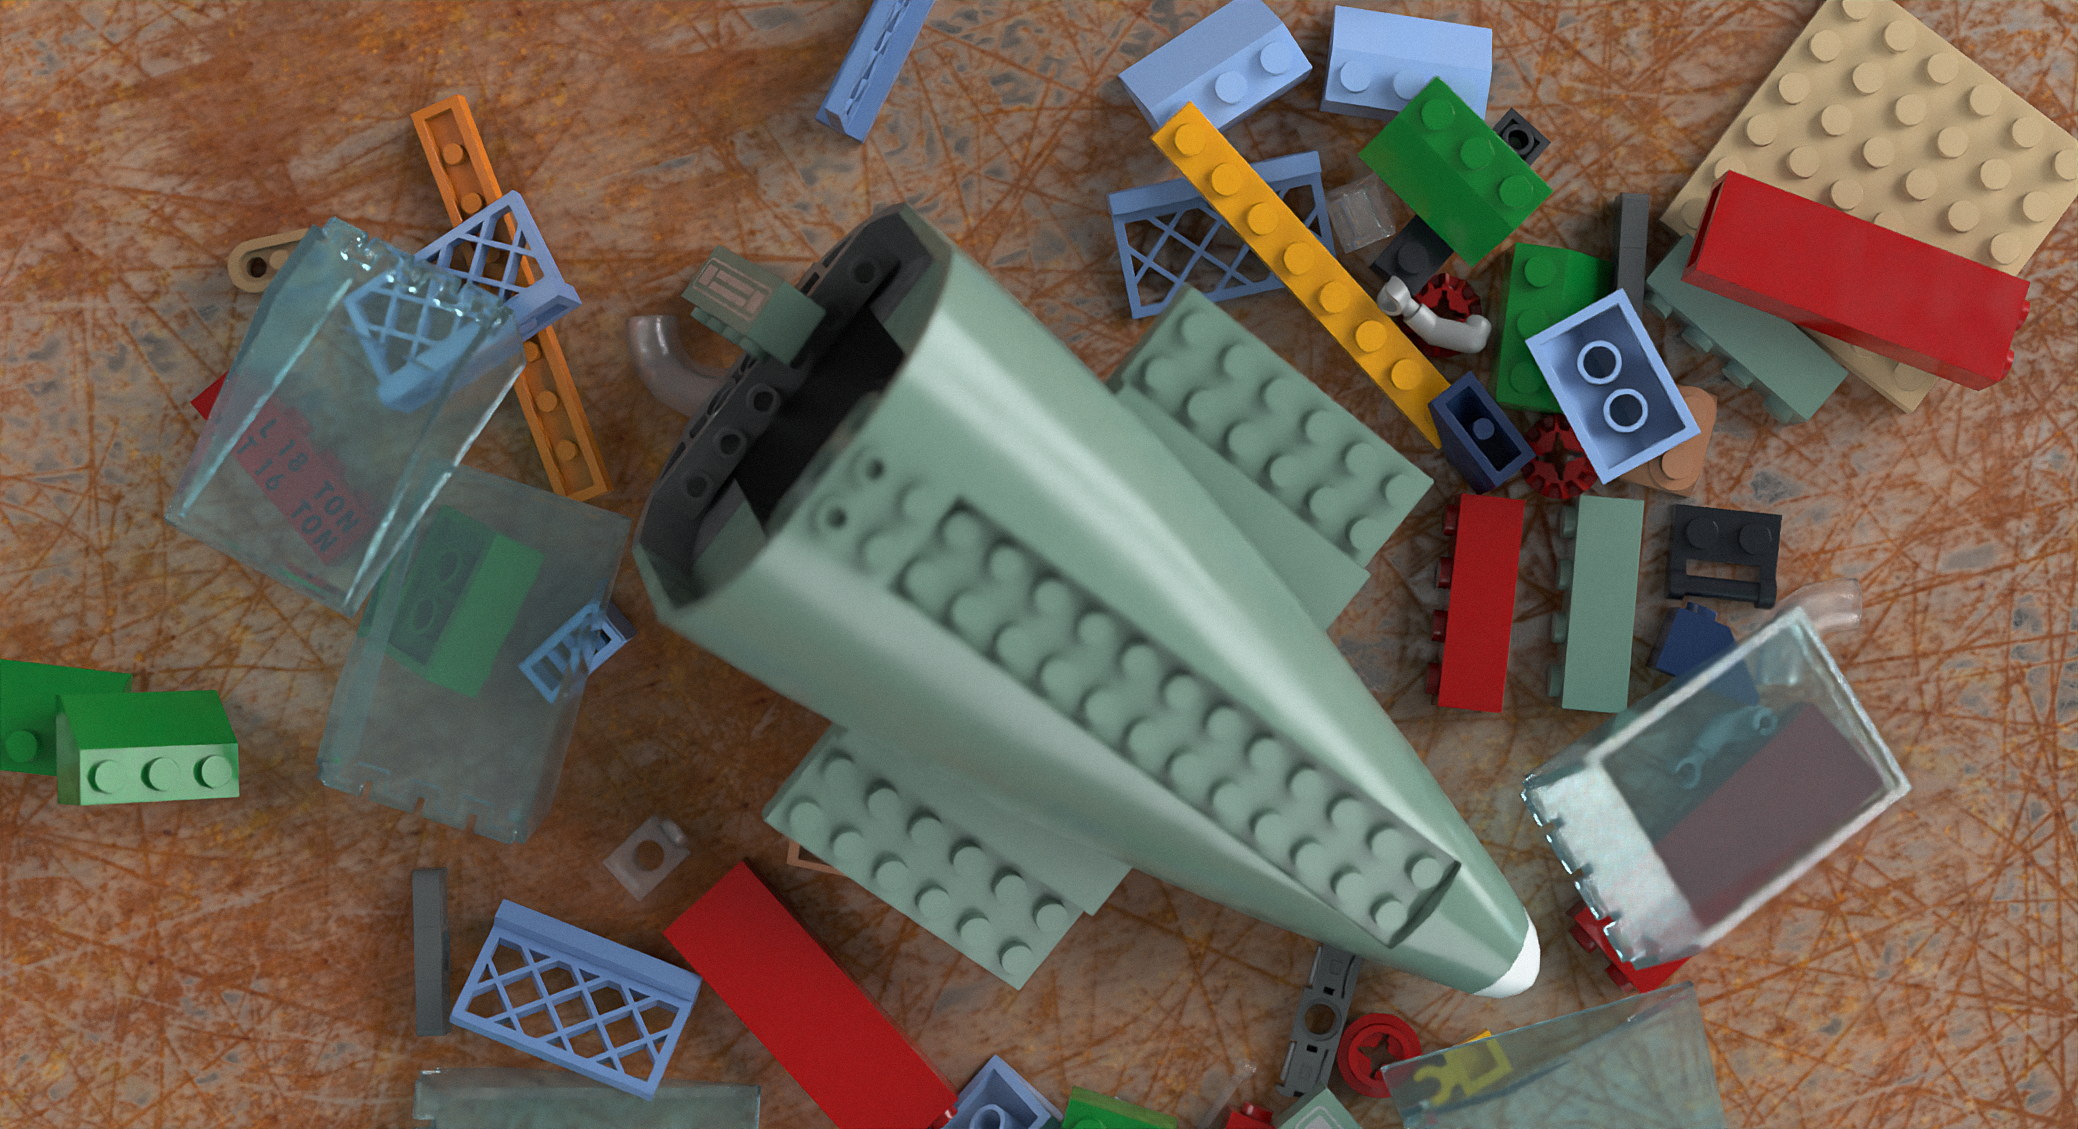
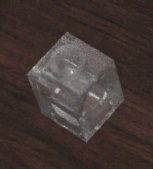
M1376 173L1328 191L1325 207L1345 254L1396 234L1398 219L1383 183Z
M652 816L608 856L602 864L638 901H641L692 854L684 846L689 841V838L670 818L667 817L661 822L656 816ZM644 840H653L663 848L664 861L657 869L645 867L638 858V848Z

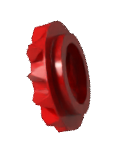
M1447 273L1434 274L1413 298L1418 304L1423 303L1432 310L1437 307L1442 294H1445L1444 301L1447 302V310L1455 312V315L1463 316V319L1457 318L1455 320L1457 322L1464 323L1471 315L1483 316L1480 297L1469 286L1467 281ZM1402 314L1398 315L1400 330L1423 355L1433 358H1448L1461 353L1429 345L1403 321L1404 316Z
M1555 414L1536 421L1523 436L1537 456L1520 469L1525 482L1539 494L1554 499H1568L1586 492L1597 481L1599 476L1565 415ZM1558 433H1560V440L1563 441L1566 450H1574V453L1583 452V457L1575 458V461L1566 463V471L1563 472L1564 480H1560V472H1557L1556 464L1539 461L1538 456H1544L1546 453L1554 451Z
M1370 1012L1349 1023L1340 1038L1336 1062L1342 1077L1356 1092L1371 1098H1388L1406 1090L1416 1079L1421 1067L1422 1049L1415 1031L1404 1020L1393 1014ZM1384 1033H1387L1385 1038L1387 1041L1386 1050L1394 1058L1400 1060V1062H1381L1378 1069L1374 1070L1373 1076H1370L1372 1071L1370 1068L1371 1059L1362 1050H1359L1358 1047H1376L1379 1040L1383 1039Z

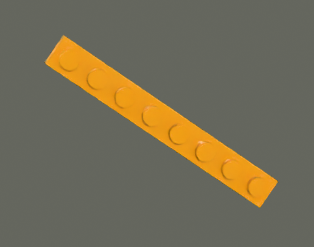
M1187 101L1148 139L1433 448L1439 450L1442 444L1427 404L1451 386L1450 383L1396 324L1378 308L1374 300L1191 101Z

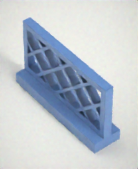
M936 0L873 1L815 116L817 122L864 144Z
M1308 150L1248 163L1274 192L1278 191L1276 195L1281 200L1289 188L1310 185L1314 206L1302 223L1308 228L1316 216L1319 235L1310 229L1309 231L1337 260L1320 176L1322 170L1318 150ZM1184 177L1105 193L1109 213L1112 218L1132 319L1160 314L1178 289L1183 286L1185 278L1201 255L1226 271L1214 290L1201 293L1211 302L1285 287L1271 271L1264 280L1255 282L1250 281L1235 271L1250 249L1245 243L1230 266H1227L1204 250L1221 224L1230 230L1232 229L1216 212L1207 207L1209 204ZM1199 208L1215 219L1199 246L1173 230L1186 210ZM1175 213L1168 225L1155 218ZM1147 219L1164 230L1147 257L1129 246L1125 223ZM1169 235L1195 251L1178 278L1153 262V259ZM1131 254L1143 262L1136 274H1134ZM1150 266L1173 281L1174 284L1161 302L1141 306L1137 284ZM1231 276L1244 283L1224 288Z
M514 190L342 301L382 382V385L377 390L385 406L410 414L582 305L574 287L564 282L520 193ZM512 211L518 222L512 245L493 241L492 238L497 220ZM480 232V236H479V237L473 236V235H475L476 233ZM464 241L477 244L469 273L449 268L455 247ZM526 241L528 242L531 250L524 249ZM490 247L510 252L502 282L481 277ZM522 255L535 258L545 276L528 288L514 285ZM438 259L436 265L431 264L432 262ZM421 269L434 271L426 301L407 296L412 275ZM447 275L467 280L459 310L439 305ZM479 283L500 288L494 310L484 316L471 313ZM395 287L394 293L389 292V290ZM512 292L518 293L517 295L511 298ZM380 296L392 299L384 329L372 326L363 307ZM404 303L424 307L416 337L397 333ZM437 311L457 316L451 337L441 344L429 341ZM469 319L475 321L468 326ZM376 333L382 335L380 342ZM394 339L414 343L408 365L395 373L389 362ZM427 347L432 348V350L425 353Z
M503 898L495 915L494 925L450 1014L449 1022L652 1102L687 1018L690 1016L697 1001L703 978L700 975ZM500 944L520 952L526 966L499 976L492 957ZM533 958L539 959L541 961L534 963ZM555 967L569 971L576 986L549 996L539 973ZM486 970H487V973H488L490 979L487 980V981L481 982V980H482V978H483V976H484V974H485V972H486ZM531 977L540 999L513 1009L503 986ZM582 977L587 978L591 981L584 982ZM606 986L618 990L626 1006L599 1015L590 992ZM492 990L496 991L504 1013L487 1019L467 1012L473 997ZM581 996L590 1019L563 1028L554 1006ZM633 997L640 999V1001L634 1002ZM658 1006L676 1013L670 1028L649 1035L639 1012ZM545 1009L555 1032L538 1039L525 1035L518 1019ZM631 1016L641 1039L614 1049L604 1025ZM509 1023L512 1029L503 1026V1024ZM595 1029L605 1052L588 1059L576 1055L568 1039ZM664 1042L658 1055L654 1045ZM560 1043L562 1049L553 1046V1044ZM646 1049L653 1065L648 1081L645 1082L625 1074L619 1058ZM610 1062L612 1068L604 1066L603 1064Z

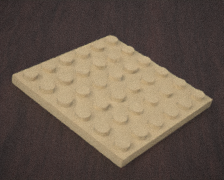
M1824 0L1655 223L1676 239L1686 233L1695 238L1713 182L1725 172L1731 170L2016 277L2078 195V140L1893 0ZM1791 322L1821 349L1907 414L1914 412L1939 379L1936 375Z

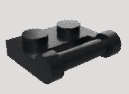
M1682 504L1672 505L1664 582L1665 599L1682 601L1684 596L1749 602L1753 603L1756 609L1772 610L1777 595L1776 571L1782 515ZM1687 559L1756 567L1755 582L1687 575Z

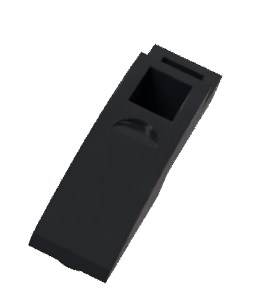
M1512 107L1492 129L1529 167L1551 143ZM1416 214L1369 268L1387 283L1392 276L1398 277L1404 282L1413 299L1453 254L1454 250Z

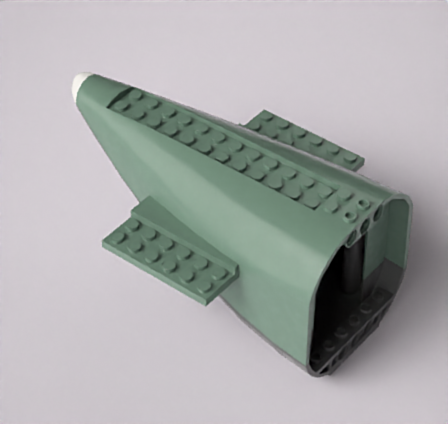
M907 202L891 205L875 213L836 243L817 263L813 262L794 288L827 312L788 366L772 356L764 364L751 354L743 351L682 429L683 434L666 460L642 509L631 550L659 622L782 695L834 721L762 810L761 813L764 821L1017 990L1021 989L1084 911L1093 916L1132 867L1271 925L1401 972L1466 993L1483 997L1504 998L1520 994L1532 986L1539 972L1540 948L1536 929L1525 907L1414 749L1325 633L1371 576L1364 567L1427 492L1434 481L1187 282L1183 284L1103 384L1062 341L980 263ZM895 376L881 398L879 396L877 379Z

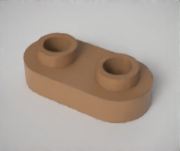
M303 228L242 242L231 252L228 258L227 270L231 281L239 289L253 295H265L325 280L335 269L337 252L334 244L327 236L314 229ZM315 248L318 251L319 259L315 265L306 267L303 263V255L308 249ZM258 260H264L267 264L266 273L260 278H254L251 273L252 265Z

